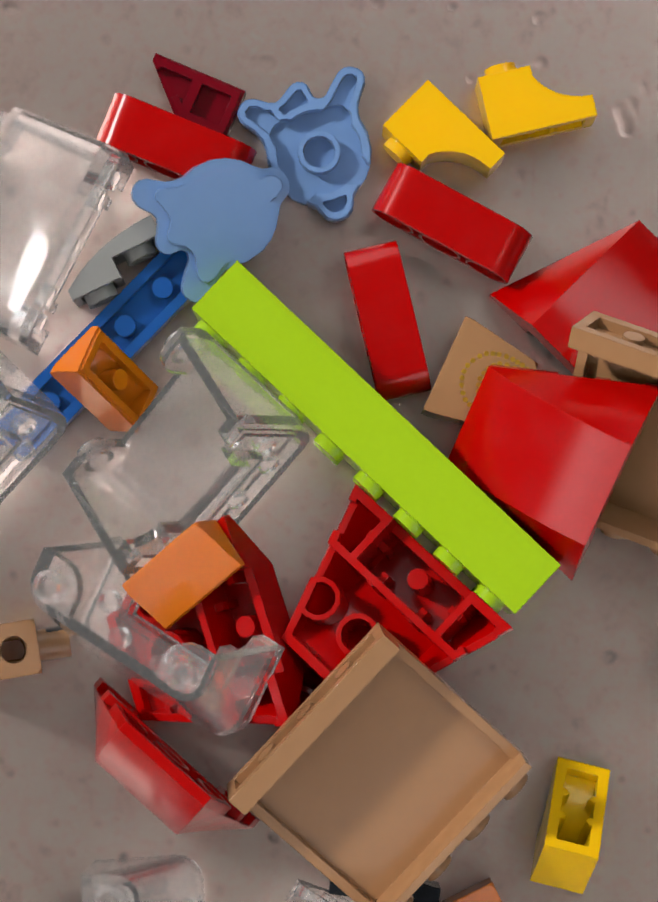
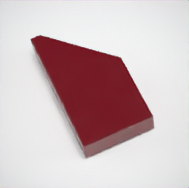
M155 53L153 63L173 113L229 136L237 117V110L246 97V91Z

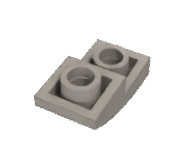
M151 215L114 237L93 256L77 275L68 292L78 307L87 303L90 309H94L112 301L118 295L116 289L126 284L117 265L126 261L129 267L135 266L157 254L155 248L156 224Z

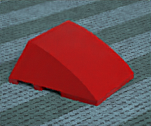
M638 220L489 294V296L526 333L529 331L573 374L578 350L568 347L571 329L573 325L593 311L658 333V238Z
M491 364L485 373L448 459L561 565L558 569L572 581L596 532L595 529L631 451L658 398V384L613 381L611 378L570 376L553 371Z
M355 484L348 498L350 503L337 530H333L327 542L329 547L315 576L310 578L281 639L325 679L377 622L434 673L514 629Z
M224 515L217 522L245 565L170 628L165 629L132 598L127 600L109 616L131 693L141 720L190 723L203 721L227 722L234 725L270 724L281 727L299 707L305 665L303 659L281 639L290 618L273 564L230 515Z
M100 677L94 684L96 722L95 762L176 835L200 831L252 829L260 820L250 811L246 815L241 813L228 801L227 790L219 785L216 788L138 718L139 713L133 705L103 678Z

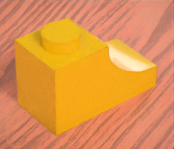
M514 62L493 65L485 69V76L478 77L475 93L485 135L499 148L590 127L597 117L593 94L570 96L552 91L535 79L530 65L516 68Z
M429 80L383 124L382 137L386 140L383 144L385 151L397 163L411 164L419 171L431 163L455 162L476 170L487 179L501 165L505 153Z
M562 757L557 758L553 768L545 811L536 837L530 881L580 894L584 893L599 859L610 777L609 769Z

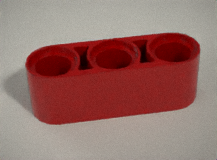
M115 93L94 142L100 148L172 179L182 177L192 167L212 159H236L252 165L257 154L255 149L241 141L121 93Z
M397 163L372 208L374 214L392 226L482 275L503 284L509 282L533 238L526 229L403 163Z
M396 240L344 252L347 274L375 390L386 401L431 391L428 367Z

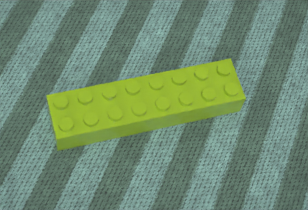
M238 260L192 307V311L198 321L194 326V329L198 332L197 335L219 356L226 349L238 359L233 364L236 367V372L257 392H260L264 386L271 390L277 396L273 402L276 405L275 409L297 429L303 423L308 425L317 434L313 439L315 447L336 466L344 459L357 472L352 481L375 502L383 496L398 510L392 516L395 521L414 539L418 538L422 533L437 547L432 555L454 576H458L463 572L476 584L471 591L477 594L497 614L501 610L507 614H516L561 566Z

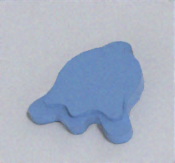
M349 66L342 68L337 73L327 94L322 98L313 97L305 83L296 82L275 103L249 99L245 100L237 110L238 121L241 126L256 135L263 144L267 154L268 168H278L287 176L290 185L287 196L297 203L317 210L326 221L332 223L342 222L352 214L354 197L366 180L371 166V143L368 131L360 119L358 109L365 87V76L360 69Z
M221 158L208 160L196 165L182 177L172 181L138 180L132 187L131 198L137 207L151 213L155 217L157 224L155 246L157 250L163 254H172L180 250L186 253L188 260L181 282V292L187 300L197 303L218 281L220 276L237 260L241 264L248 262L265 249L277 227L280 205L287 197L290 185L285 173L278 168L261 169L241 160Z

